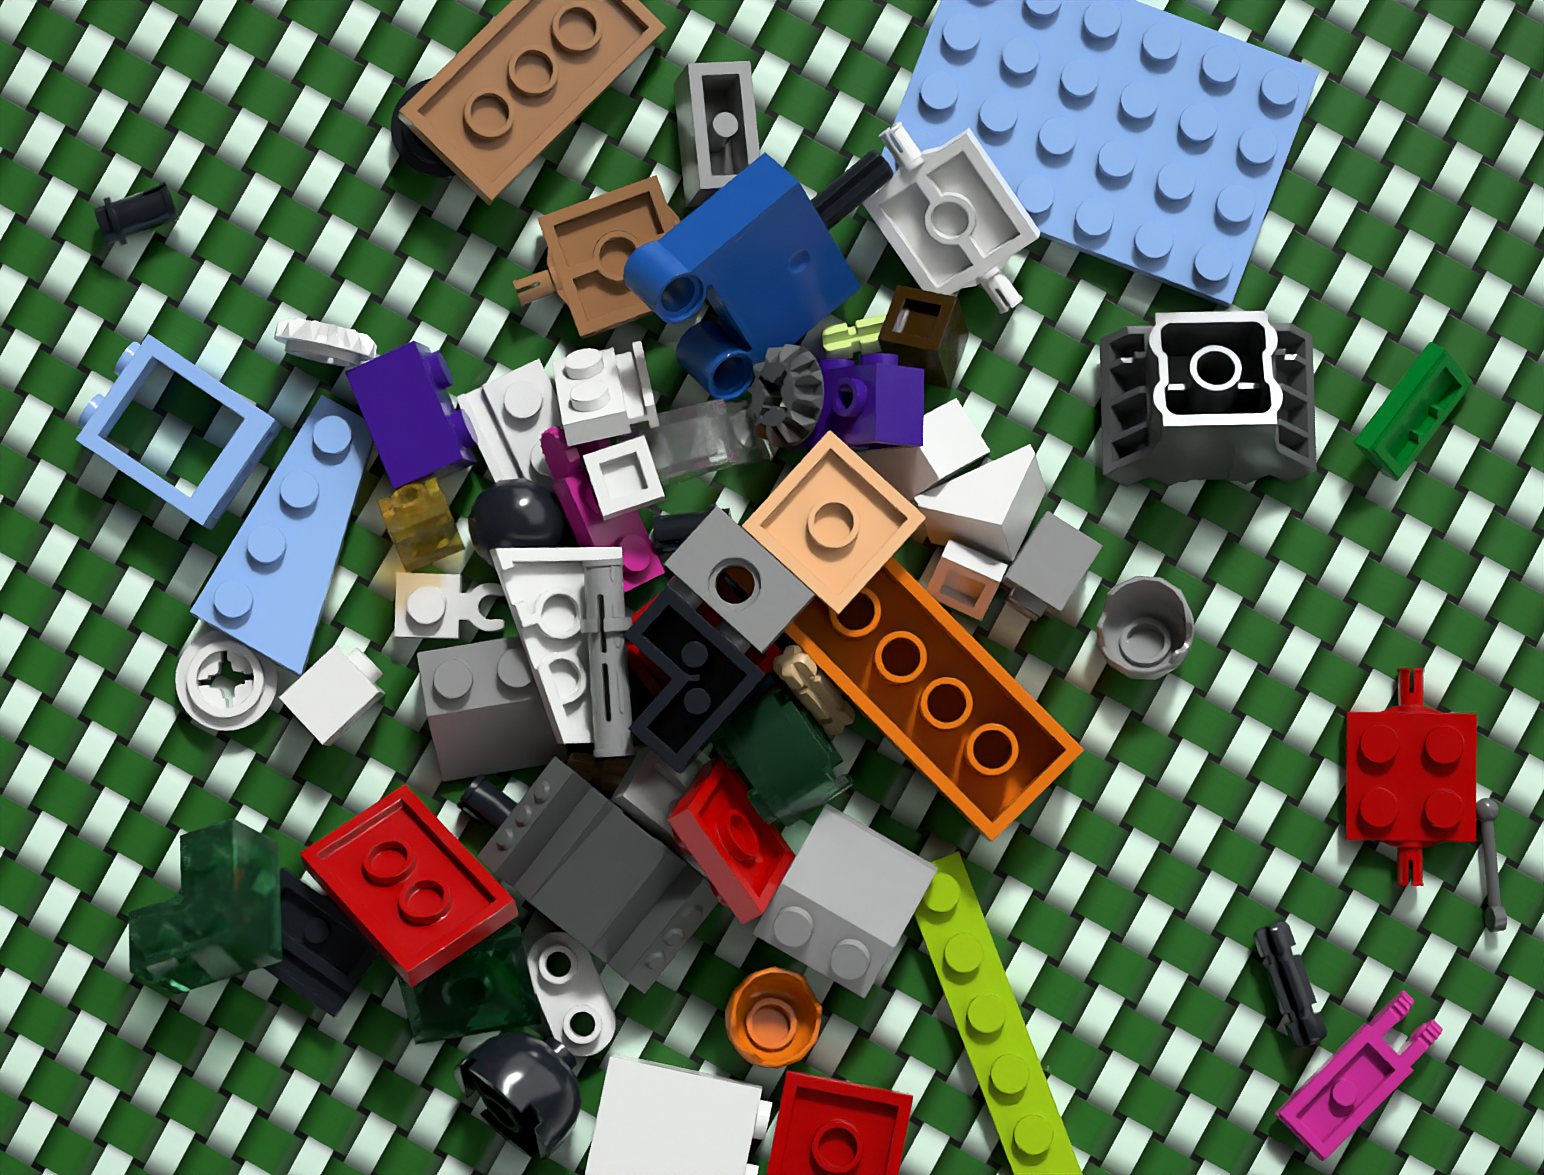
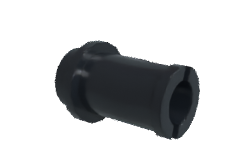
M166 182L112 202L110 197L104 198L105 205L94 208V213L105 242L110 244L119 241L121 246L128 244L126 237L171 221L180 220Z
M709 504V510L653 515L654 541L658 542L656 544L657 555L675 552L717 504ZM723 508L722 510L732 519L730 508Z
M480 774L464 792L456 807L461 811L464 810L495 834L518 803L486 780L487 778L484 775Z

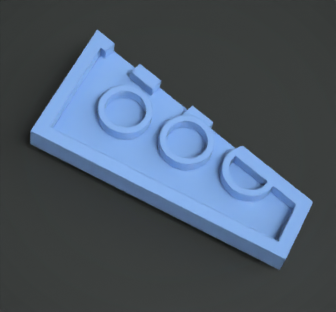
M320 396L190 610L192 616L299 677L305 673L316 628L319 627L335 566L340 558L344 536L352 510L355 508L374 446L373 438L364 418L326 396Z

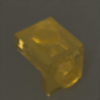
M436 477L420 484L405 485L395 491L393 495L377 501L388 533L396 547L406 573L465 550Z

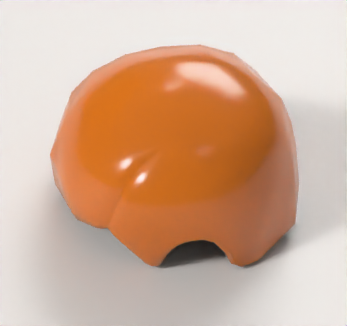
M773 966L748 974L731 991L725 1007V1028L729 1040L739 1055L746 1061L759 1067L779 1069L801 1061L816 1044L821 1024L822 1006L808 985L807 978L804 975Z

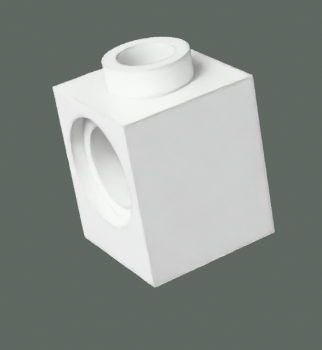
M334 645L291 685L279 699L322 745L331 746L385 695L384 691L375 683L383 673L358 647L348 654L342 647Z

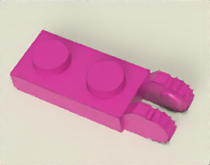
M554 426L545 430L539 439L541 441L542 454L546 457L545 461L555 483H552L554 491L579 546L622 547L624 593L665 573L637 510L607 520L603 519L583 455L610 447L609 438L568 446L564 429H561L560 426ZM580 459L582 460L585 469L579 471Z
M1401 991L1373 1017L1369 1024L1363 1023L1274 1113L1319 1160H1326L1413 1071L1410 1066L1442 1034L1443 1028L1434 1019H1430L1413 1031L1410 1038L1401 1046L1397 1053L1382 1039L1396 1023L1400 1022L1409 1013L1410 1007L1414 1003V1000L1405 991Z

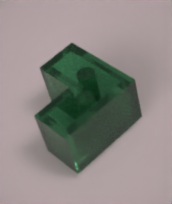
M234 818L180 835L181 895L129 912V972L172 993L181 994L281 962L282 934L278 842Z

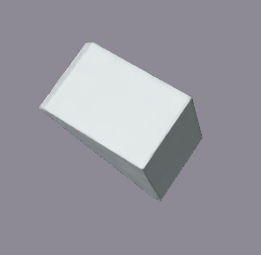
M957 398L924 415L923 446L867 452L861 459L911 503L914 501L915 496L935 488L990 453V450Z
M1029 444L915 496L914 500L918 510L926 517L923 525L931 543L946 546L948 540L951 539L984 555L1013 562L1046 492L1035 452Z

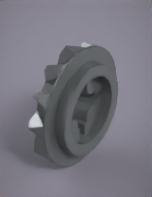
M785 344L784 347L768 348L765 362L754 364L753 370L756 380L754 386L746 388L752 394V404L747 410L746 415L756 421L754 427L755 436L768 440L770 446L790 448L802 443L815 428L823 406L824 382L820 366L809 350L802 346ZM782 399H784L783 403L786 407L780 406Z

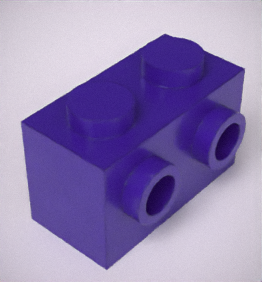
M412 341L345 371L393 489L411 493L477 463L471 446L478 444V437L465 410L460 409L456 411L447 391L448 387L454 385V381L448 364L440 351L437 350L432 353L428 346Z
M884 353L859 355V365L856 366L855 361L846 359L817 360L824 382V399L821 414L812 433L802 443L790 447L789 450L810 452L829 430L855 453L923 446L924 369L898 366V355Z

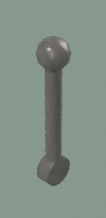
M1482 798L1476 803V818L1481 821L1488 907L1485 910V925L1490 932L1504 931L1507 927V913L1504 907L1501 906L1494 820L1499 814V807L1494 800Z

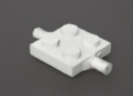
M901 121L893 124L891 129L889 127L883 131L878 138L883 141L900 167L887 183L862 204L921 289L951 295L959 289L977 286L981 283L999 309L1000 314L1007 312L1010 306L1011 308L1015 307L1023 298L1015 290L1002 269L1013 254L1039 238L1040 230L970 128H967L942 146L926 149L920 152L904 129Z

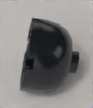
M506 1032L486 1039L455 1066V1079L466 1098L468 1099L477 1091L487 1109L480 1113L481 1117L508 1143L529 1157H533L539 1151L541 1160H546L565 1141L576 1125L582 1105L581 1086L572 1071L577 1062L567 1047L553 1037H549L543 1042L538 1037L529 1033Z

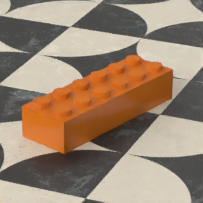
M893 556L839 615L834 613L816 596L782 633L793 645L799 646L805 654L809 655L817 665L818 670L824 673L834 687L988 842H992L1084 751ZM732 567L723 572L747 599L752 595L755 582L751 572L742 567Z

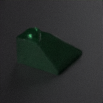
M508 922L412 988L396 971L415 1045L542 1024L521 928L512 922Z

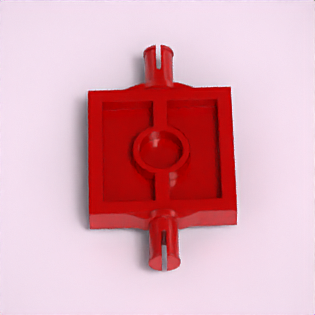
M1397 668L1398 706L1381 712H1346L1345 840H1378L1392 847H1397L1396 885L1408 886L1410 860L1411 886H1424L1423 847H1429L1443 841L1476 842L1477 713H1442L1430 707H1424L1425 669H1412V693H1410V668Z

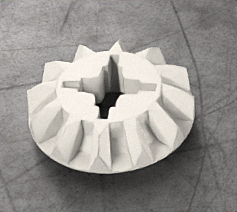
M287 318L277 323L274 335L276 341L286 344L284 351L289 354L321 363L350 368L359 366L361 361L368 362L374 359L377 345L367 334L358 333L356 330L339 327L334 324L321 323L316 320Z
M213 630L195 639L183 652L176 670V690L182 706L194 720L212 729L235 731L259 721L275 701L279 672L275 663L224 633ZM227 652V660L231 662L233 671L254 675L253 680H245V684L235 686V697H232L233 707H229V699L225 698L223 689L212 688L211 685H201V681L211 680V676L221 674L222 663H224L223 653Z

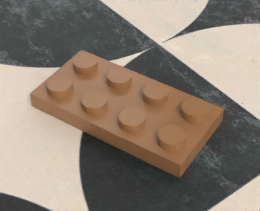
M512 0L399 110L397 117L490 206L663 35L667 27L639 0Z

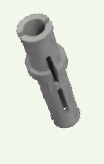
M623 558L581 561L584 569L587 619L580 620L581 633H588L590 692L592 697L595 743L594 757L634 755L636 751L633 745V733L628 729L632 725L631 686L629 681L627 638L624 636L626 630L632 626V617H625L622 571L624 561Z

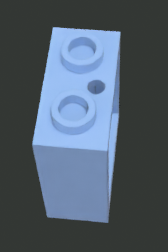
M148 334L141 345L134 341L123 352L114 368V373L119 377L106 396L103 397L101 394H97L85 407L77 423L82 428V431L75 440L212 531L283 426L255 405ZM159 361L244 418L191 498L105 440Z

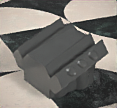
M1267 311L1155 313L1153 326H1126L1100 339L1104 476L1126 487L1148 477L1167 486L1178 482H1188L1189 480L1224 479L1239 481L1246 485L1269 474L1286 483H1291L1317 471L1312 334L1291 323H1269Z
M554 756L476 858L582 946L608 964L624 980L645 994L719 901L715 897L710 881L613 803L610 800L611 798L601 790L591 785Z

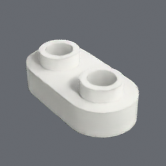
M557 931L544 935L534 943L529 951L527 971L553 1037L566 1046L573 1055L589 1056L603 1050L611 1041L616 1029V1016L589 950L566 932ZM563 952L570 958L571 968L565 976L558 977L549 972L547 960L552 953ZM578 1012H587L593 1016L595 1029L590 1035L580 1036L572 1030L571 1019Z

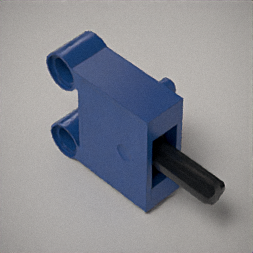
M875 150L869 151L810 200L800 182L764 152L720 190L709 195L702 205L658 241L645 243L637 248L625 264L623 274L625 284L664 322L671 324L681 323L693 317L701 308L705 298H707L720 319L717 322H699L690 327L681 336L677 344L676 359L678 364L714 399L723 402L735 400L747 391L746 388L752 386L755 380L753 366L754 364L765 362L768 348L784 347L785 344L793 345L861 288L860 283L836 245L829 230L893 177L894 172L881 154Z

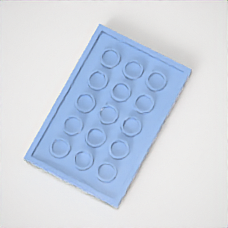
M941 0L893 124L898 121L902 122V126L920 152L940 147L967 128H970L1040 230L1039 236L1229 308L1320 70L1136 0ZM885 146L881 155L889 163L895 174L900 166Z

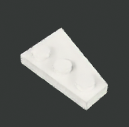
M622 547L495 548L489 550L557 744L594 743L588 633H581L580 620L587 619L584 569L581 561L622 558Z

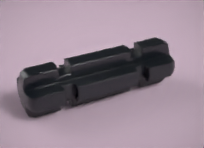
M1285 921L1275 922L1259 928L1254 932L1253 939L1260 957L1266 956L1269 964L1263 967L1280 1014L1288 1015L1290 1022L1284 1025L1291 1044L1298 1048L1323 1040L1327 1037V1029L1321 1012L1314 1013L1312 1004L1317 1003L1300 954L1293 955L1291 947L1296 945L1289 924Z

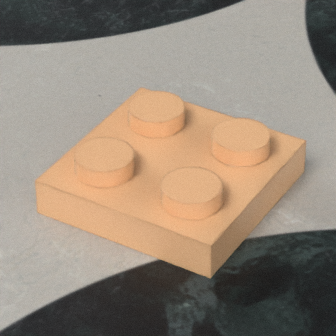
M829 430L742 525V529L810 589L834 613L839 615L926 520V517Z

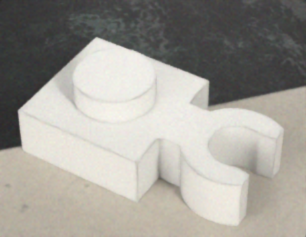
M396 573L394 637L460 639L461 621H471L473 625L485 632L502 631L505 629L504 620L486 619L480 611L481 603L485 598L489 596H505L502 585L485 583L477 586L471 593H462V576L460 574Z

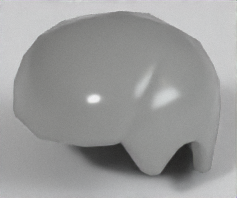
M1135 576L1114 586L1106 594L1105 605L1096 628L1097 641L1101 647L1102 655L1110 667L1129 679L1156 680L1181 666L1188 656L1194 639L1193 615L1180 589L1161 577Z

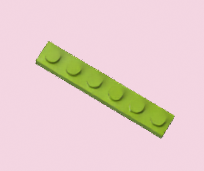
M956 851L930 861L938 869L918 904L914 917L1013 1175H1083L960 853Z

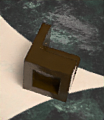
M897 285L878 336L882 353L898 355V366L924 369V384L950 389L969 336L958 297Z

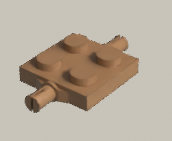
M657 175L537 218L548 247L547 265L549 269L519 280H513L521 306L558 293L560 299L571 310L581 340L655 314L626 286L623 274L628 258L637 248L645 243L658 241L680 223L679 217L667 205Z

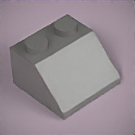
M520 636L417 653L427 719L443 782L475 777L480 774L487 775L548 765L554 756L562 762L568 760L567 744H557Z
M826 803L752 934L865 998L898 943L938 867Z

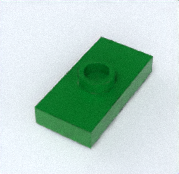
M1429 342L1353 441L1354 444L1383 475L1397 482L1463 397L1473 381L1445 348Z

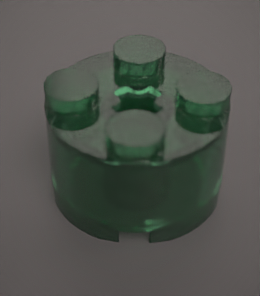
M780 678L749 699L715 736L711 743L724 764L731 771L736 768L742 770L754 788L749 790L746 795L761 819L767 825L772 822L777 824L781 821L785 826L791 828L854 785V780L851 774H842L838 777L834 768L844 760L823 727L812 716L810 710L808 711L802 703L795 707L791 700L789 702L786 700L784 695L791 690L786 685V682Z

